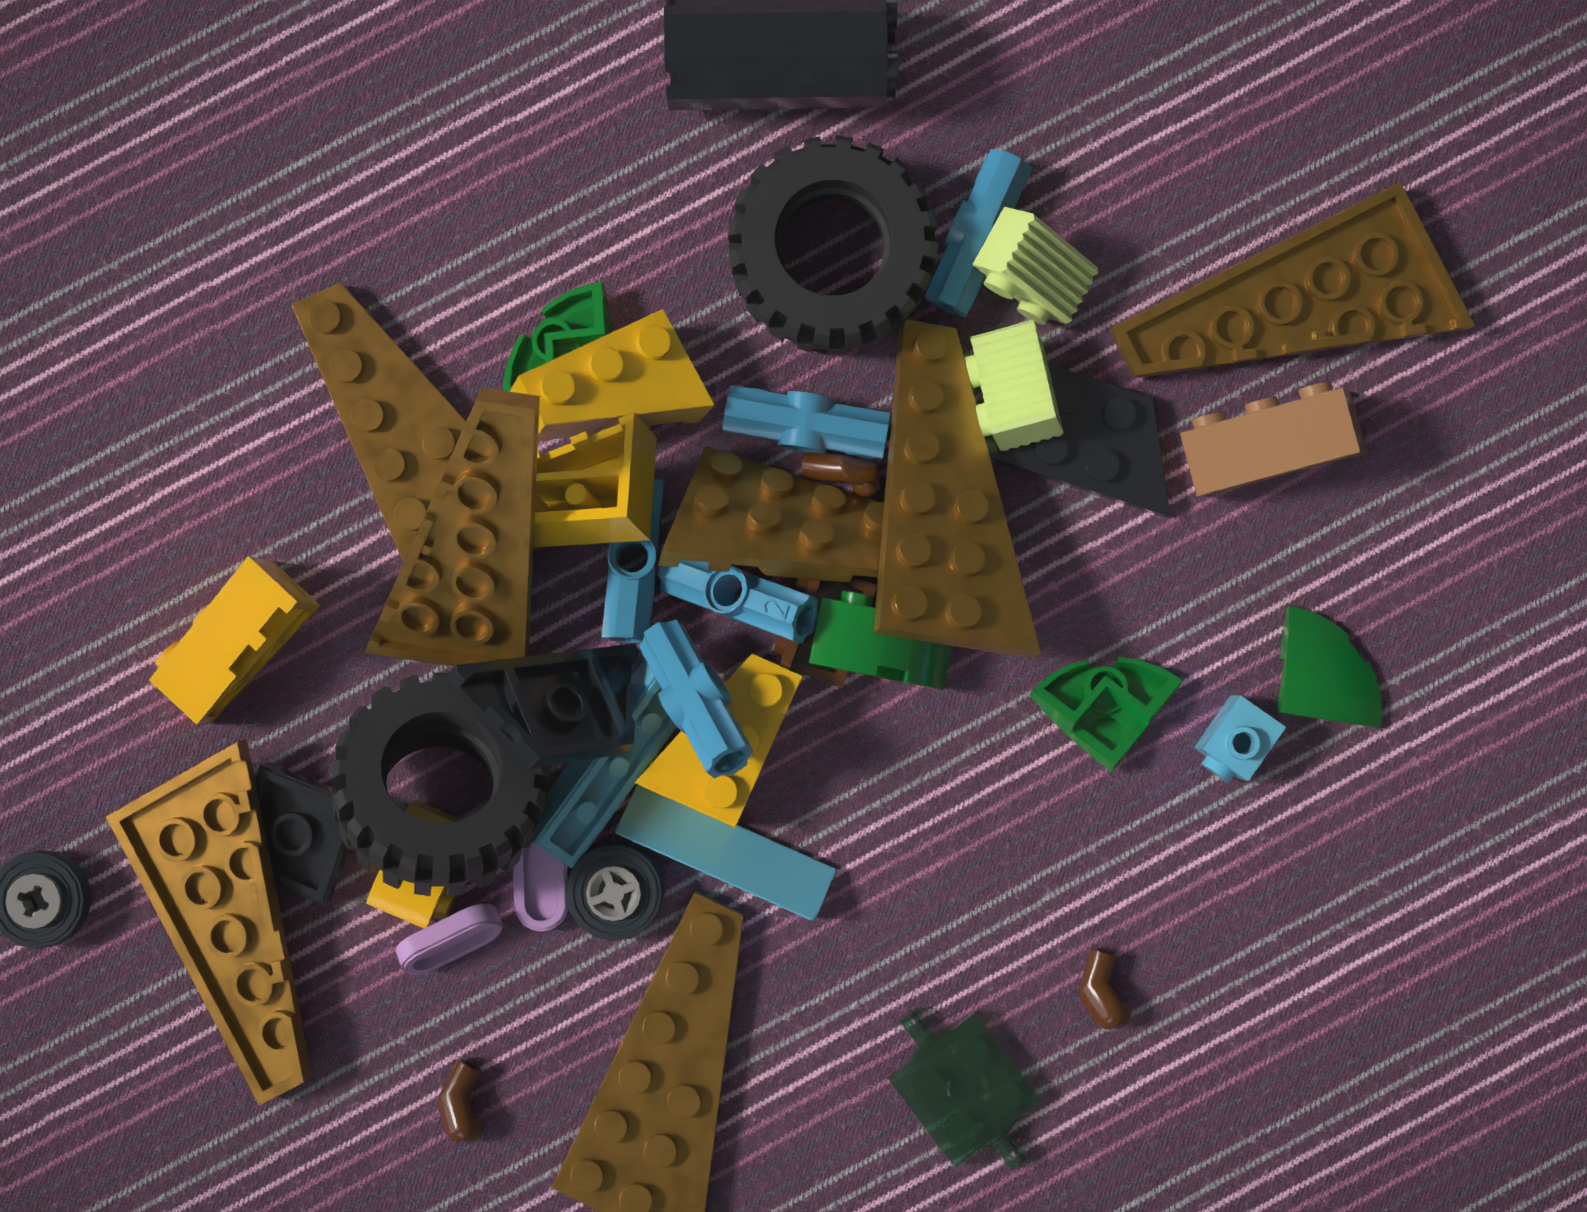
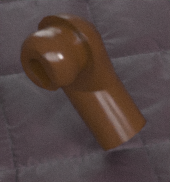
M807 452L803 457L801 469L804 478L853 483V492L860 497L874 496L882 488L880 477H882L883 472L880 466L872 459L820 452Z
M1090 948L1079 988L1080 999L1093 1021L1100 1027L1108 1030L1123 1028L1130 1021L1131 1008L1127 1002H1122L1109 984L1117 956L1103 950Z
M462 1058L457 1059L438 1096L437 1105L445 1134L457 1143L461 1141L473 1143L482 1135L484 1123L478 1114L472 1113L468 1096L482 1070L474 1063Z

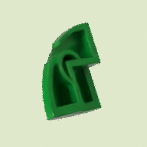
M603 282L587 284L568 291L541 309L542 314L546 318L536 327L529 338L525 334H520L513 346L505 370L503 391H510L519 375L612 333L609 305Z
M1287 606L1279 657L1284 662L1276 713L1381 728V696L1374 671L1370 663L1365 662L1357 649L1351 644L1349 635L1330 620L1314 612Z
M1118 657L1115 666L1088 668L1090 662L1087 659L1074 662L1043 679L1031 691L1030 696L1069 738L1112 773L1159 715L1183 680L1159 666L1132 658Z

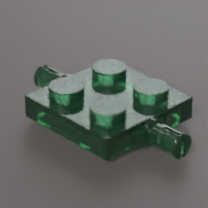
M917 1007L910 1010L908 1014L920 1030L916 1029L906 1015L902 1016L898 1022L904 1027L918 1047L915 1048L905 1064L887 1077L889 1082L955 1168L979 1149L991 1145L1008 1165L1009 1170L1019 1167L1020 1165L1007 1150V1147L1011 1149L1021 1163L1027 1160L1028 1154L1023 1151L1009 1131L1014 1126L1016 1120L1041 1101V1099L975 1012L971 1011L950 1028L934 1032Z

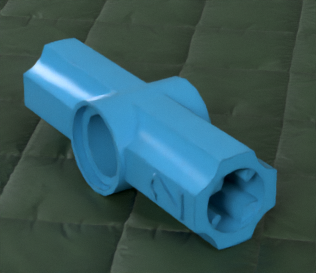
M991 149L985 158L974 182L975 185L968 201L963 200L944 242L947 248L925 294L924 299L931 302L935 307L966 317L969 309L971 310L985 275L978 268L974 267L973 263L1003 208H1015L1033 168L1024 162L1022 158L1009 152Z
M730 385L722 431L724 433L776 441L780 447L801 452L826 453L827 450L850 456L855 455L872 460H882L890 413L836 404L835 400L830 397L813 393L788 391L787 395L762 389Z
M654 478L650 540L616 542L609 545L607 551L609 569L602 639L638 644L643 641L644 632L651 627L655 580L659 569L658 550L665 488L664 480ZM629 548H641L648 553L647 564L637 572H627L619 567L621 555Z
M680 560L678 567L661 566L658 572L661 583L660 591L714 611L737 622L754 626L802 644L808 635L813 634L818 620L817 598L755 576L735 566H730L729 572L708 570V562ZM742 586L741 596L738 599V601L734 603L735 594L737 590Z
M677 619L665 623H656L644 632V638L639 647L662 688V691L658 693V697L663 708L674 724L687 735L705 771L713 778L722 775H733L748 764L747 760L754 751L728 706L732 703V698L727 688L713 668L703 661L684 625Z

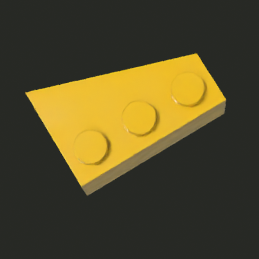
M663 309L519 375L509 391L540 396L538 441L569 438L585 431L592 435L620 424L618 418L633 412L638 415L648 428H651L652 425L683 422V424L700 422L714 406L710 395Z
M635 412L618 418L620 424L595 434L589 435L585 431L570 437L571 443L544 454L537 451L533 548L650 540L657 437Z
M248 556L212 602L196 616L192 627L180 642L176 641L171 644L158 657L155 665L159 668L149 681L196 725L211 724L321 605L275 562Z
M751 654L726 681L724 685L732 698V703L728 706L754 751L747 760L748 764L733 775H722L713 778L705 771L687 735L681 731L634 783L735 828L802 676Z

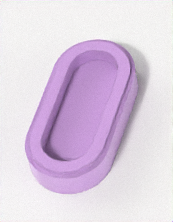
M532 842L530 848L522 849L520 861L513 867L514 909L519 921L525 927L534 931H548L557 927L565 919L569 911L566 897L569 867L534 842Z
M478 904L465 908L401 941L396 948L401 968L409 974H423L433 971L493 941L501 933L503 923L497 908L492 904Z

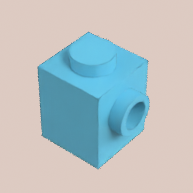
M1230 695L1194 749L1206 756L1201 765L1228 783L1233 776L1240 780L1249 781L1286 727L1241 695Z

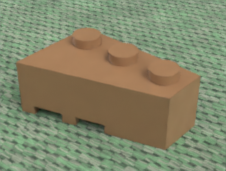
M1326 381L1299 389L1301 399L1279 405L1277 396L1245 404L1247 414L1228 420L1225 419L1223 411L1192 419L1194 429L1181 432L1180 435L1196 496H1207L1269 480L1273 477L1295 471L1319 467L1321 464L1343 458H1354L1368 454L1351 392L1343 387L1333 390L1332 382Z

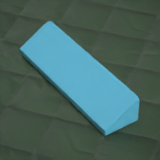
M646 659L643 660L631 677V684L637 685L636 704L632 708V717L635 720L634 744L625 754L568 763L546 793L542 819L539 821L537 834L533 842L571 869L580 857L587 852L634 787V782L647 769L677 727L659 700L658 693L662 691V688L652 673Z
M638 784L615 831L616 834L813 922L816 920L836 871L834 867L744 827L736 825L734 828Z

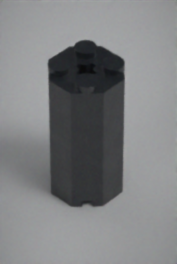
M665 0L664 61L665 72L670 73V85H666L669 110L885 107L886 99L896 97L898 50H888L887 45H895V30H897L898 16L897 0Z

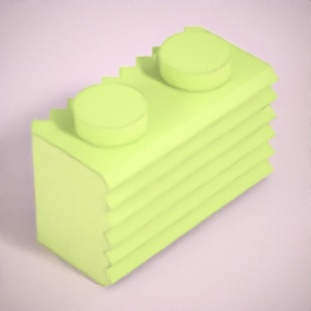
M1008 207L1003 208L973 263L974 267L986 274L987 278L984 285L988 289L1007 299L1015 298L1019 300L1020 304L1017 307V311L1030 320L1034 319L1036 323L1045 325L1048 319L1064 324L1073 321L1072 314L1078 311L1077 305L1083 302L1082 295L1088 292L1087 286L1093 283L1092 277L1098 274V267L1033 213Z
M1034 319L972 336L971 343L974 355L966 356L965 361L973 388L981 386L985 403L976 405L977 417L983 436L992 435L999 449L1007 451L1010 448H1018L1020 445H1029L1031 442H1039L1042 439L1049 440L1053 436L1060 437L1064 434L1042 337Z

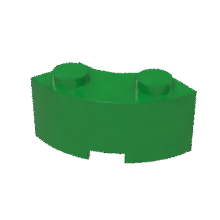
M842 591L840 601L822 598L809 663L944 690L952 646L873 634L876 609L873 608L875 597Z

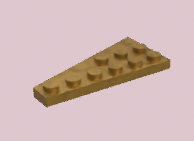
M1399 182L1113 326L1109 332L1132 377L1139 378L1470 329L1475 324L1403 185Z
M338 283L292 303L291 306L404 563L467 421L427 379L413 361L408 358L343 284ZM535 547L533 548V552L544 547Z
M905 319L898 332L873 634L1035 658L1041 651L986 440L979 425L976 402L957 329Z
M481 388L364 653L447 666L529 656L540 396Z
M705 446L663 546L658 566L678 567L680 560L708 562V570L729 572L731 564L757 566L765 575L848 583H850L852 575L878 577L884 503L860 497L856 494L840 490L837 487L788 473L782 469L760 464L730 452Z
M244 739L106 816V819L260 1106L312 1077L248 742L247 739Z
M695 890L551 1188L599 1212H705L743 913Z

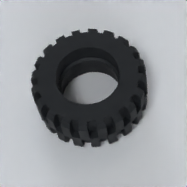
M820 136L804 139V147L792 151L788 145L774 153L775 161L769 166L761 163L750 175L751 183L746 190L741 189L734 204V217L729 223L730 264L734 283L739 296H742L747 304V310L757 322L761 321L769 328L771 335L782 342L784 339H788L797 344V349L811 353L813 348L828 350V355L844 354L845 349L858 347L861 351L874 346L876 340L885 335L890 337L900 329L905 319L909 315H913L920 305L923 295L928 288L936 262L938 243L935 241L937 224L934 211H929L926 203L928 195L921 182H912L908 177L910 168L899 158L891 162L883 157L884 148L868 142L866 149L853 146V137L837 136L836 143L822 144ZM823 200H841L862 208L874 218L881 230L884 252L878 271L865 286L855 292L844 295H822L805 289L791 277L783 262L781 240L788 221L803 207Z
M433 672L432 681L420 683L418 676L414 675L400 679V690L392 693L390 688L385 686L372 694L371 709L359 706L349 718V731L340 733L335 747L336 760L332 763L335 820L340 823V836L347 849L357 850V862L369 873L373 872L376 868L382 870L383 883L399 889L403 880L414 883V894L431 896V887L446 886L447 896L464 894L465 883L475 880L476 885L482 888L495 881L496 872L499 868L509 872L520 861L522 849L530 848L537 834L539 821L542 819L549 780V766L530 769L454 690L446 677L449 673ZM429 747H448L465 752L480 762L491 776L493 792L490 801L481 810L468 818L450 823L427 822L407 814L395 804L387 791L388 774L401 759L415 751Z

